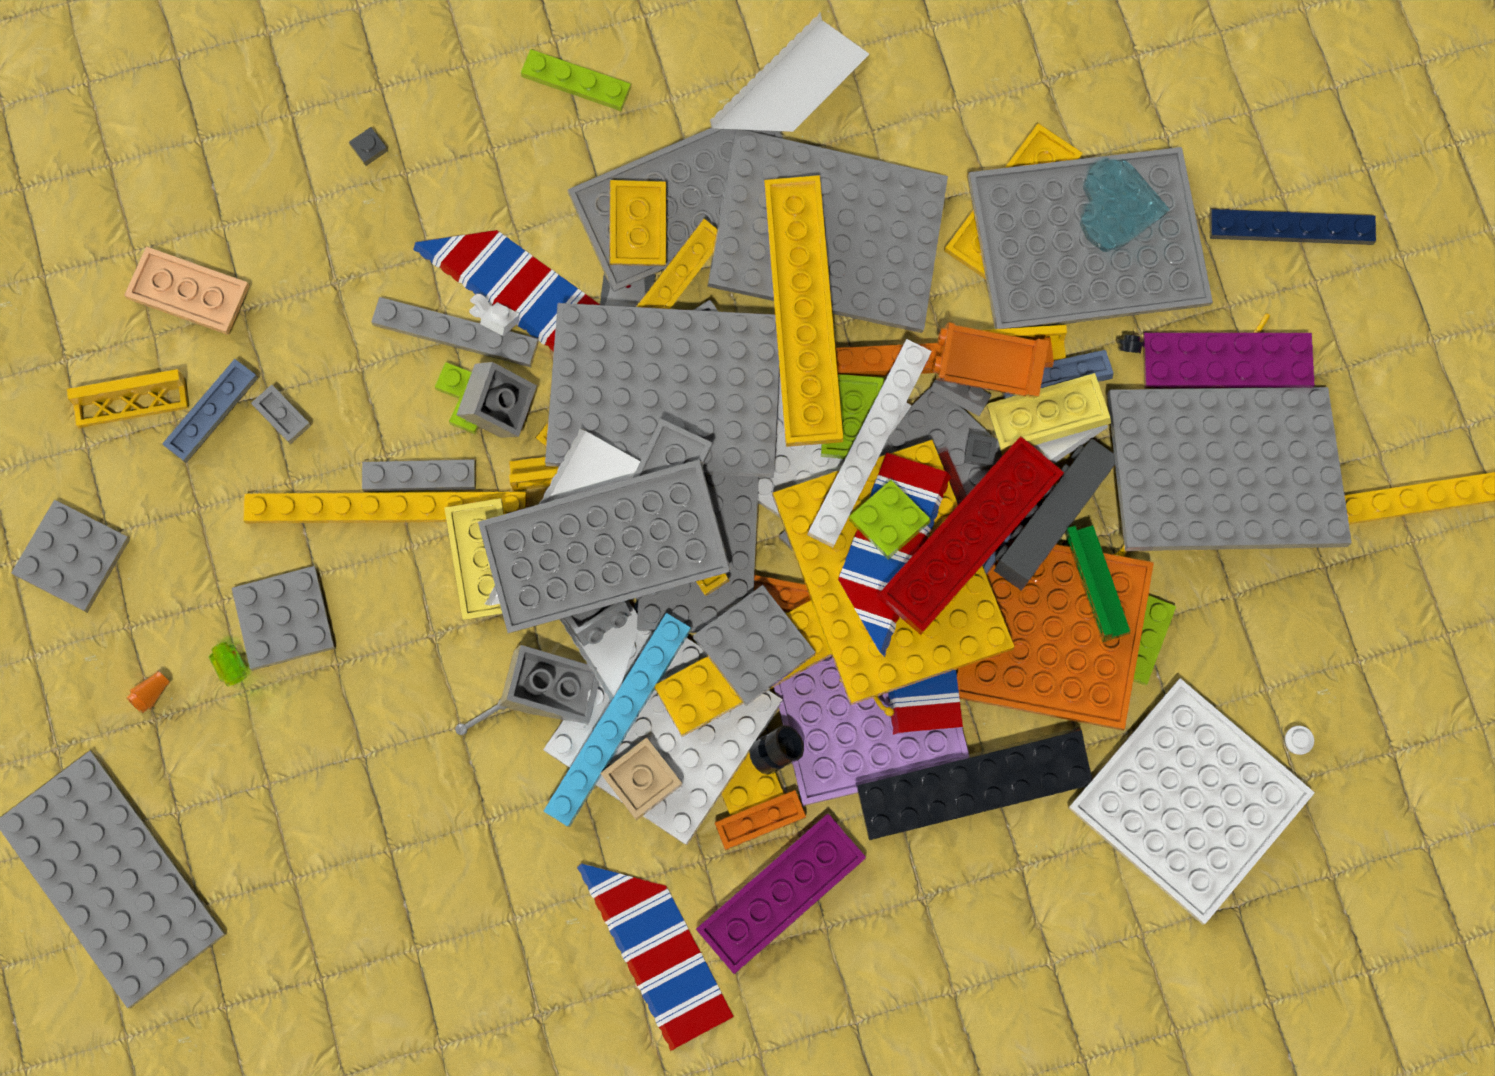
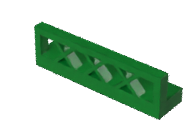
M1076 526L1067 528L1066 539L1102 643L1130 634L1131 631L1094 526L1079 530L1076 529Z

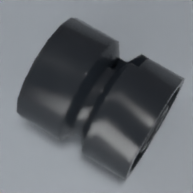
M787 725L780 726L769 734L758 738L749 749L750 759L755 768L766 775L773 774L785 766L798 761L803 756L804 743L794 728Z

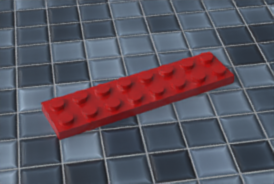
M1020 436L880 591L877 598L922 635L1060 479L1064 472Z

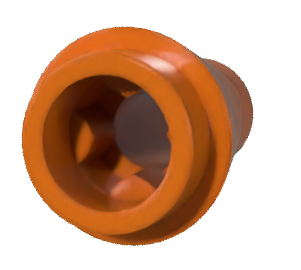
M157 671L154 675L129 690L130 694L126 699L143 714L147 709H152L170 682L162 673Z

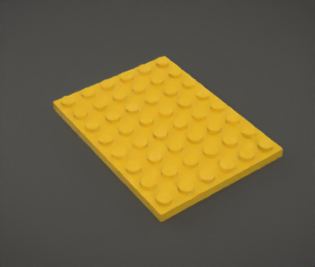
M933 440L890 453L944 471ZM885 455L878 458L850 515L869 499ZM839 471L772 492L773 500L850 706L1014 649V644L982 566L922 635L899 617L884 657L877 649L838 581L857 528L849 521L848 517L833 548L807 535ZM949 482L929 537L958 506Z

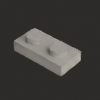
M938 380L934 381L930 391L977 416L981 415L992 396L981 388Z
M273 385L269 386L251 403L289 444H292L311 426Z

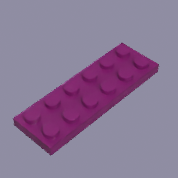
M1144 333L1143 342H1145V347H1143L1145 389L1313 388L1315 385L1312 333Z
M827 814L697 927L696 931L730 971L736 974L862 863L866 856L832 817Z

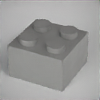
M494 362L475 364L457 416L500 438L519 437L537 385Z

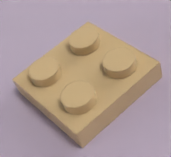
M647 738L600 773L636 821L683 785Z

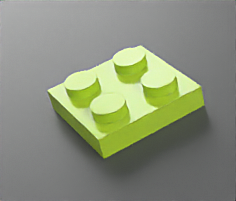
M892 480L849 516V521L888 560L930 524V518Z

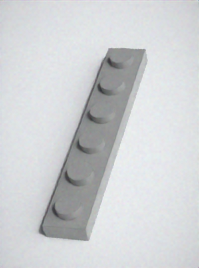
M379 297L371 321L372 325L530 368L539 343L537 338L510 331L502 336L482 326L480 323Z

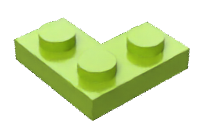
M445 362L435 384V389L459 399L449 423L476 434L479 426L457 416L472 372Z

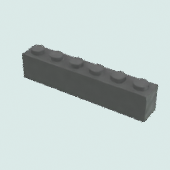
M1093 439L1089 441L1086 447L1080 445L1071 457L1075 460L1071 467L1067 464L1064 465L1061 469L1064 474L1060 477L1058 484L1052 486L1042 498L1045 501L1040 507L1036 505L1026 516L1030 520L1025 527L1021 524L1011 536L1014 542L1010 548L1004 545L995 557L999 563L994 571L1021 591L1115 465L1114 454Z

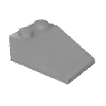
M520 645L514 650L500 706L528 714L588 725L599 681L587 664Z

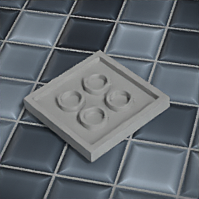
M54 499L11 574L88 613L130 538Z
M315 566L232 588L248 663L252 671L336 649Z
M763 585L693 635L694 640L745 706L808 661L816 653Z

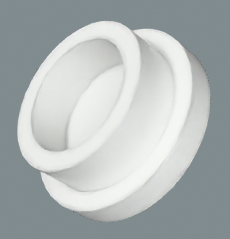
M1295 726L1287 731L1284 741L1291 753L1303 755L1313 748L1314 736L1308 728Z

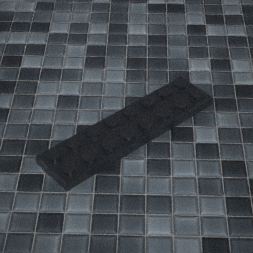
M1078 727L856 782V788L869 840L1086 787L1092 781L1083 733Z

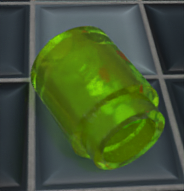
M223 642L211 649L212 653L208 658L220 682H224L226 687L238 684L247 678L245 672L247 668L234 644L228 645L227 642Z

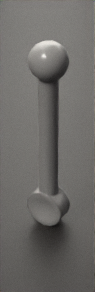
M500 699L496 706L468 723L458 724L455 731L458 735L463 736L470 727L500 709H507V707L500 706Z

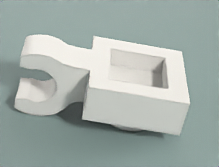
M476 294L470 299V302L476 305L469 310V313L474 317L481 318L480 324L502 336L519 323V313L499 303L491 306L488 300L481 294Z

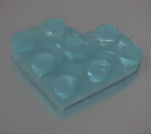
M1105 158L1097 162L1090 169L1083 184V189L1090 204L1084 210L1080 226L1088 241L1101 251L1109 252L1127 245L1165 216L1170 209L1131 164L1125 160L1120 162Z

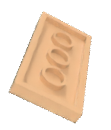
M146 246L124 296L128 300L229 335L250 285L248 282Z

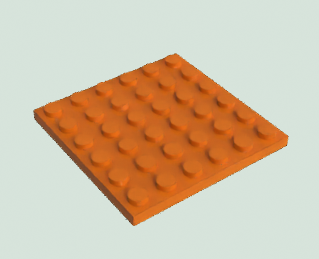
M1011 539L1007 544V547L1010 548L1014 540ZM1055 545L1022 591L994 571L999 561H996L988 573L987 579L1014 644V649L958 668L959 699L1124 731L1154 562L1103 553L1131 632L1128 635L1102 643L1069 547Z

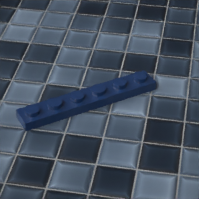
M1211 209L1209 213L1210 239L1374 245L1376 242V215Z

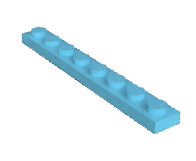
M668 613L665 614L544 809L545 813L567 827L571 826L602 776L600 773L607 768L654 692L655 685L660 682L692 630L691 627Z

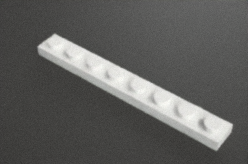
M906 339L807 534L808 536L832 548L834 547L932 351Z

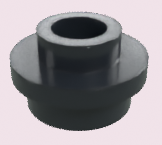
M1124 334L1123 340L1117 339L1119 351L1141 353L1142 347H1145V342H1140V336Z

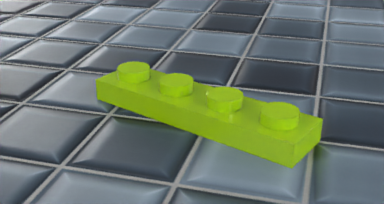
M530 49L521 70V77L621 112L631 90L630 83Z

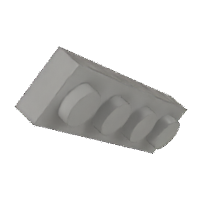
M475 460L362 462L363 492L476 489Z

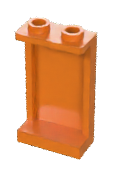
M949 322L945 325V329L941 328L939 332L938 345H942L940 356H935L933 372L937 373L936 380L1028 398H1037L1040 395L1049 341L1043 339L1030 340L956 326L955 323Z

